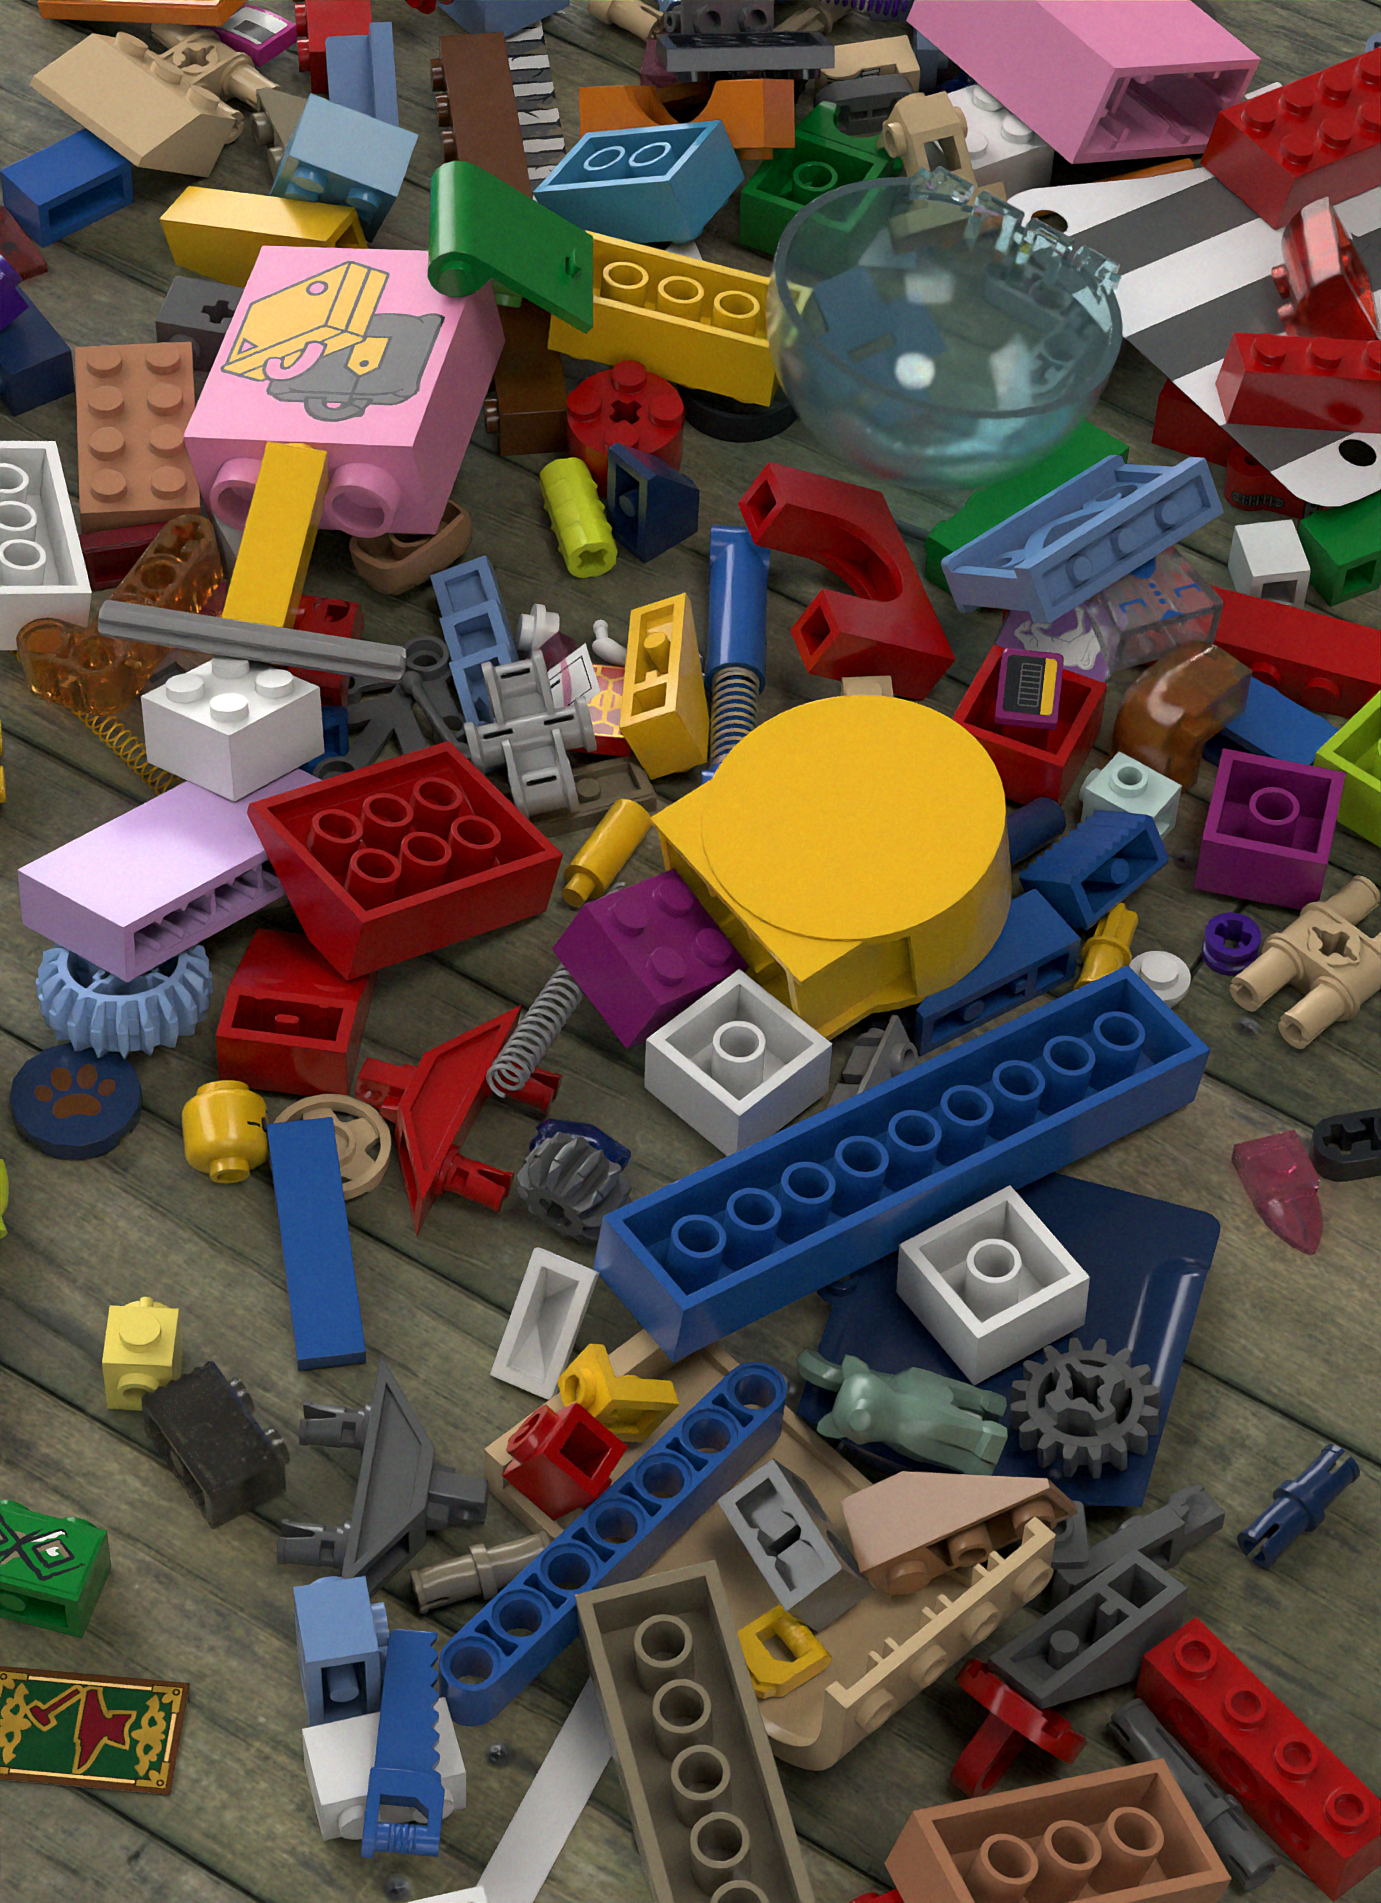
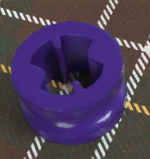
M1228 912L1218 914L1210 919L1205 927L1201 956L1211 970L1222 975L1236 976L1258 958L1261 931L1251 918L1240 913ZM1225 940L1239 942L1237 949L1225 947Z

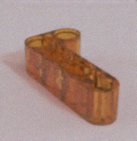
M192 514L170 520L158 533L108 600L198 614L223 578L214 525L209 519ZM99 612L87 628L60 619L47 617L27 623L19 630L16 637L27 689L32 695L45 701L96 716L114 715L128 707L172 648L103 637L98 632Z

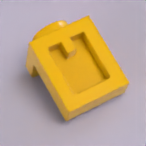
M588 1344L558 1378V1387L564 1406L567 1407L574 1402L579 1403L621 1441L644 1443L680 1404L672 1381L641 1379L636 1375L615 1377L603 1344Z

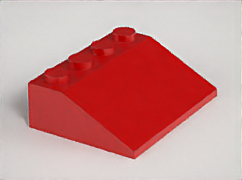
M450 741L249 803L247 815L309 941L347 981L546 912L563 858V854Z

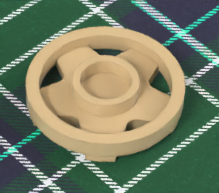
M320 1094L293 1103L276 1118L274 1123L298 1121L301 1118L308 1120L333 1117L344 1200L352 1199L365 1192L370 1193L383 1180L391 1160V1135L384 1118L369 1104L347 1095ZM333 1111L349 1113L359 1118L349 1122H341ZM380 1142V1152L376 1161H374L367 1152ZM269 1154V1156H268V1161H269V1165H270V1168H271L270 1154Z

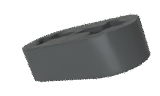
M899 74L838 81L828 84L817 93L814 98L813 107L815 108L822 101H829L840 105L841 111L838 117L840 125L838 130L848 136L879 132L883 130L882 123L888 120L895 104L900 99L915 92L910 81Z

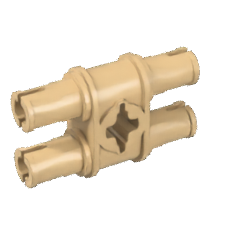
M152 23L151 31L154 32L152 38L169 50L159 55L149 49L145 53L153 59H162L177 66L184 72L183 81L189 85L202 87L215 94L220 99L218 106L236 119L225 144L234 142L240 136L244 128V122L241 120L244 117L241 112L234 110L224 102L237 97L257 110L256 89L268 87L284 93L283 88L279 84L273 83L255 69L250 56L244 52H236L221 42L219 35L213 30L197 29L192 25Z
M1356 875L1325 902H1312L1304 906L1300 912V917L1281 933H1274L1267 937L1262 948V955L1231 980L1230 993L1233 999L1245 1010L1254 1012L1286 984H1291L1306 995L1290 1010L1285 1012L1280 1017L1281 1021L1278 1023V1028L1283 1038L1290 1045L1298 1049L1306 1048L1335 1021H1348L1356 1017L1360 1011V1006L1381 989V932L1374 938H1370L1355 927V925L1379 906L1380 893L1377 887L1366 877Z

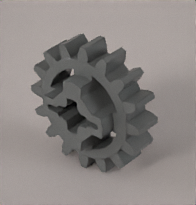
M1070 1338L1069 1352L1060 1354L1057 1349L1047 1345L1043 1347V1365L1030 1360H1026L1023 1363V1380H1015L1012 1383V1404H1010L1012 1429L1019 1430V1446L1023 1451L1038 1447L1039 1466L1045 1468L1057 1459L1063 1462L1064 1476L1070 1478L1076 1472L1078 1465L1088 1466L1091 1476L1095 1479L1101 1477L1102 1464L1109 1461L1120 1471L1126 1470L1128 1450L1142 1456L1148 1452V1435H1157L1159 1431L1160 1390L1159 1386L1151 1385V1369L1147 1364L1132 1368V1350L1124 1348L1115 1356L1107 1354L1105 1339L1099 1338L1093 1350H1083L1078 1338ZM1045 1398V1406L1040 1408L1041 1403ZM1131 1406L1130 1412L1125 1418V1409Z

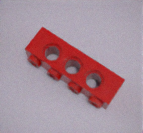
M1194 1617L1143 1655L1134 1699L1140 1698L1146 1703L1150 1711L1157 1717V1720L1178 1741L1192 1759L1227 1794L1233 1795L1243 1806V1811L1333 1902L1381 1865V1800L1197 1617Z

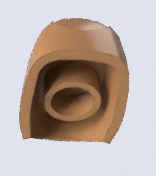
M448 499L436 535L386 532L381 536L373 538L352 536L349 542V550L358 576H361L371 588L386 595H399L431 579L430 575L443 571L467 551L472 542L473 535L470 515L461 505Z

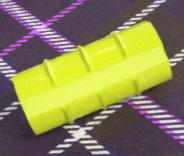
M576 457L556 459L547 464L540 472L539 487L545 501L543 508L549 513L552 522L551 530L556 534L559 543L558 551L563 555L567 569L573 576L578 578L601 576L616 564L618 551L611 534L612 526L607 522L604 514L605 506L600 501L596 491L598 485L593 481L589 468L583 460Z

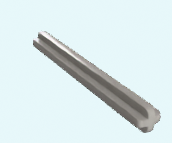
M113 600L104 601L98 617V632L103 637L390 683L402 681L407 665V652L401 646Z

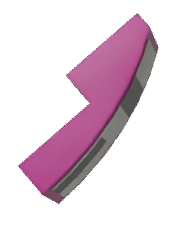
M243 4L223 26L192 25L197 29L213 30L219 35L221 42L236 52L246 53L259 68L297 42L296 24L268 10L248 4Z

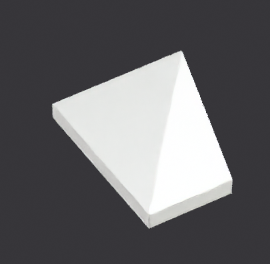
M534 1248L490 1375L550 1400L554 1397L559 1389L558 1378L565 1371L599 1272L542 1248Z

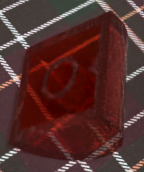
M1328 196L1310 203L1298 211L1288 222L1281 239L1284 263L1271 268L1272 277L1283 300L1290 298L1289 302L1278 306L1279 317L1288 336H1323L1333 339L1364 341L1381 340V329L1370 272Z

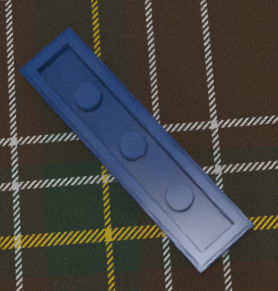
M333 1117L266 1124L298 1371L366 1363V1348Z

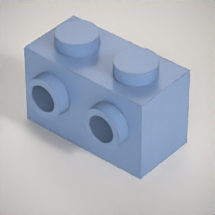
M330 1576L318 1579L310 1585L293 1587L298 1664L309 1727L380 1712L381 1684L384 1683L387 1646L390 1636L384 1602L370 1603L366 1576L348 1579Z

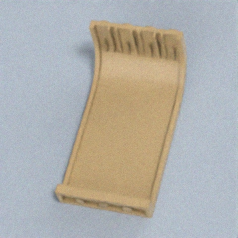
M642 1329L608 1355L615 1377L636 1375L641 1379L672 1381L680 1403L644 1443L622 1441L628 1448L609 1476L612 1479L611 1485L731 1370L740 1365L716 1342L672 1362L648 1332ZM560 1392L543 1404L549 1406L556 1413L565 1408ZM744 1405L749 1409H762L759 1405ZM785 1405L782 1431L777 1442L722 1496L773 1458L806 1481L856 1560L841 1499L873 1484ZM527 1416L484 1449V1479L488 1480L489 1491L534 1534L545 1530L550 1543H552L584 1511L579 1507L553 1521L502 1477V1474L513 1459L506 1451L508 1440L529 1417ZM711 1448L697 1449L703 1453L709 1454L719 1452ZM656 1492L651 1494L657 1498L674 1497L673 1495L665 1492ZM717 1501L637 1578L716 1559L736 1631L781 1604ZM1034 1517L1025 1524L1021 1547L1006 1559H1003L996 1551L991 1552L988 1558L987 1570L979 1563L974 1567L959 1566L931 1579L930 1583L920 1591L905 1595L897 1594L889 1597L869 1580L875 1590L823 1630L817 1632L806 1625L832 1656V1661L822 1672L782 1698L770 1696L762 1699L756 1697L773 1755L789 1764L806 1770L819 1771L832 1767L1046 1587L1053 1575L1051 1562L1056 1534L1038 1518ZM621 1537L603 1539L614 1544L627 1542V1540ZM777 1634L762 1643L774 1659L791 1663L797 1659Z

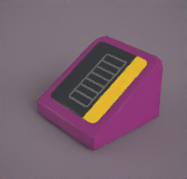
M1014 648L1004 649L1001 657L994 723L1056 730L1064 665L1063 655Z

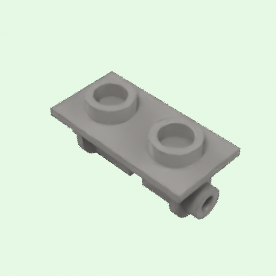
M892 1015L885 1031L871 1028L867 1033L858 1036L842 1075L846 1083L860 1084H837L824 1110L918 1066L916 1047L910 1042L898 1015Z

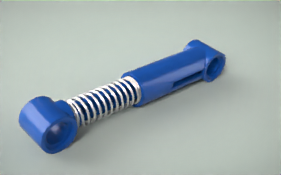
M711 525L708 571V584H710L705 683L707 690L711 693L712 700L710 704L711 734L709 736V769L702 770L701 785L713 778L716 770L735 745L758 727V697L766 685V614L770 549L754 545L747 526Z

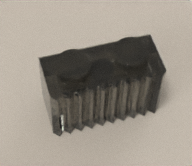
M207 1361L202 1368L195 1367L190 1374L183 1373L178 1380L171 1379L166 1386H158L153 1393L146 1392L141 1398L144 1430L147 1437L152 1440L154 1447L159 1450L161 1457L166 1460L168 1467L172 1469L175 1477L179 1479L182 1488L186 1489L189 1498L193 1499L196 1508L200 1509L203 1518L207 1519L210 1528L215 1529L286 1491L285 1465L290 1463V1455L284 1440L273 1426L262 1430L252 1416L255 1413V1406L244 1383L238 1377L227 1381L215 1362Z

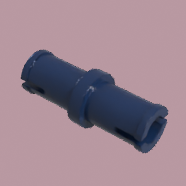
M1334 1444L1325 1446L1321 1450V1454L1294 1481L1285 1480L1274 1490V1501L1247 1529L1242 1530L1237 1535L1238 1545L1246 1556L1264 1538H1268L1261 1546V1551L1252 1560L1255 1564L1263 1568L1271 1567L1276 1562V1559L1303 1531L1311 1532L1324 1521V1510L1350 1483L1359 1478V1466L1351 1456L1333 1474L1329 1473L1336 1466L1335 1462L1344 1454V1449Z

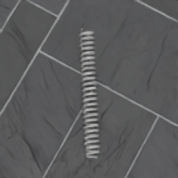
M627 882L614 884L606 895L621 890L619 889L621 887H626ZM560 962L555 973L550 977V980L546 983L534 1004L525 1014L524 1019L519 1023V1026L515 1029L513 1035L508 1039L503 1050L498 1054V1057L487 1071L486 1079L488 1085L500 1097L505 1098L506 1094L495 1087L492 1076L502 1087L508 1090H521L525 1086V1082L530 1078V1074L535 1071V1066L540 1063L541 1058L546 1054V1050L551 1047V1043L556 1039V1035L560 1033L561 1027L566 1024V1020L569 1019L571 1013L581 1001L582 996L585 995L579 985L568 979L567 976H571L568 970H565L566 968L562 962ZM562 983L572 987L575 992L568 991L563 987ZM557 991L566 994L570 1000L562 998ZM552 999L560 1001L565 1008L555 1004ZM546 1006L552 1007L560 1015L553 1014ZM542 1014L552 1018L555 1023L547 1021ZM537 1022L546 1025L550 1031L542 1029ZM532 1030H536L537 1032L541 1033L544 1036V1038L536 1036L532 1032ZM526 1037L536 1041L539 1046L531 1044ZM521 1045L531 1049L534 1054L526 1052ZM516 1053L524 1056L529 1062L521 1060ZM510 1061L519 1064L523 1070L516 1068ZM499 1069L507 1079L518 1084L515 1086L506 1084L499 1077L497 1070ZM505 1069L514 1072L518 1078L511 1076Z

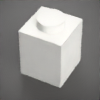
M1292 519L1235 526L1228 570L1236 592L1303 609L1311 569Z

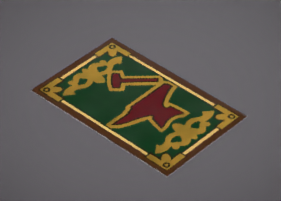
M0 1666V1780L171 1795L190 1683Z

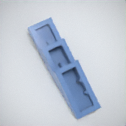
M484 555L430 575L442 614V618L439 620L452 662H449V666L466 722L472 721L476 726L495 722L488 700L481 663L490 661L495 667L519 661L494 569L488 557ZM506 765L486 769V773L500 769L502 767H505Z

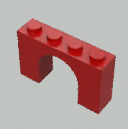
M768 462L738 502L754 545L815 561L838 575L858 595L856 597L822 588L790 629L807 673L841 682L842 677L891 676L893 694L923 701L956 659L882 492Z

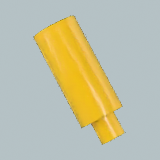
M618 799L613 803L564 871L567 885L562 890V897L568 904L574 907H581L588 898L598 899L608 889L652 828L650 815L641 805L628 799Z

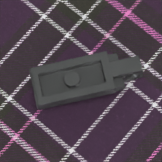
M1201 1484L1171 1494L1169 1504L1146 1517L1144 1515L1131 1517L1112 1536L1090 1547V1558L1086 1568L1054 1570L1050 1608L1053 1610L1134 1548L1165 1571L1179 1564L1180 1555L1183 1550L1223 1529L1225 1511L1222 1507L1220 1508Z

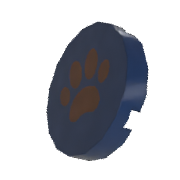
M69 1042L46 1048L27 1060L13 1079L9 1101L17 1133L27 1143L28 1138L32 1143L40 1146L42 1153L54 1158L82 1160L111 1151L120 1145L119 1138L124 1136L130 1128L131 1133L140 1121L143 1098L135 1068L126 1059L124 1060L119 1052L109 1051L104 1056L98 1058L93 1047L82 1051H74L72 1043Z

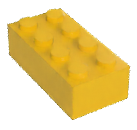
M586 230L587 233L593 236V328L585 334L551 314L547 349L568 354L575 359L592 360L615 366L623 360L638 361L645 366L646 371L659 375L665 380L676 382L685 388L714 392L733 397L742 403L770 406L792 356L789 348L796 345L798 341L806 287Z

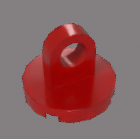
M978 1657L969 1658L954 1679L972 1697L989 1709L991 1713L957 1760L951 1772V1784L970 1799L987 1795L1007 1772L1028 1740H1031L1058 1759L1070 1765L1073 1764L1087 1745L1085 1735L1070 1727L1072 1723L1052 1707L1040 1709L1008 1683L1005 1684L994 1676V1672L987 1668L988 1663Z

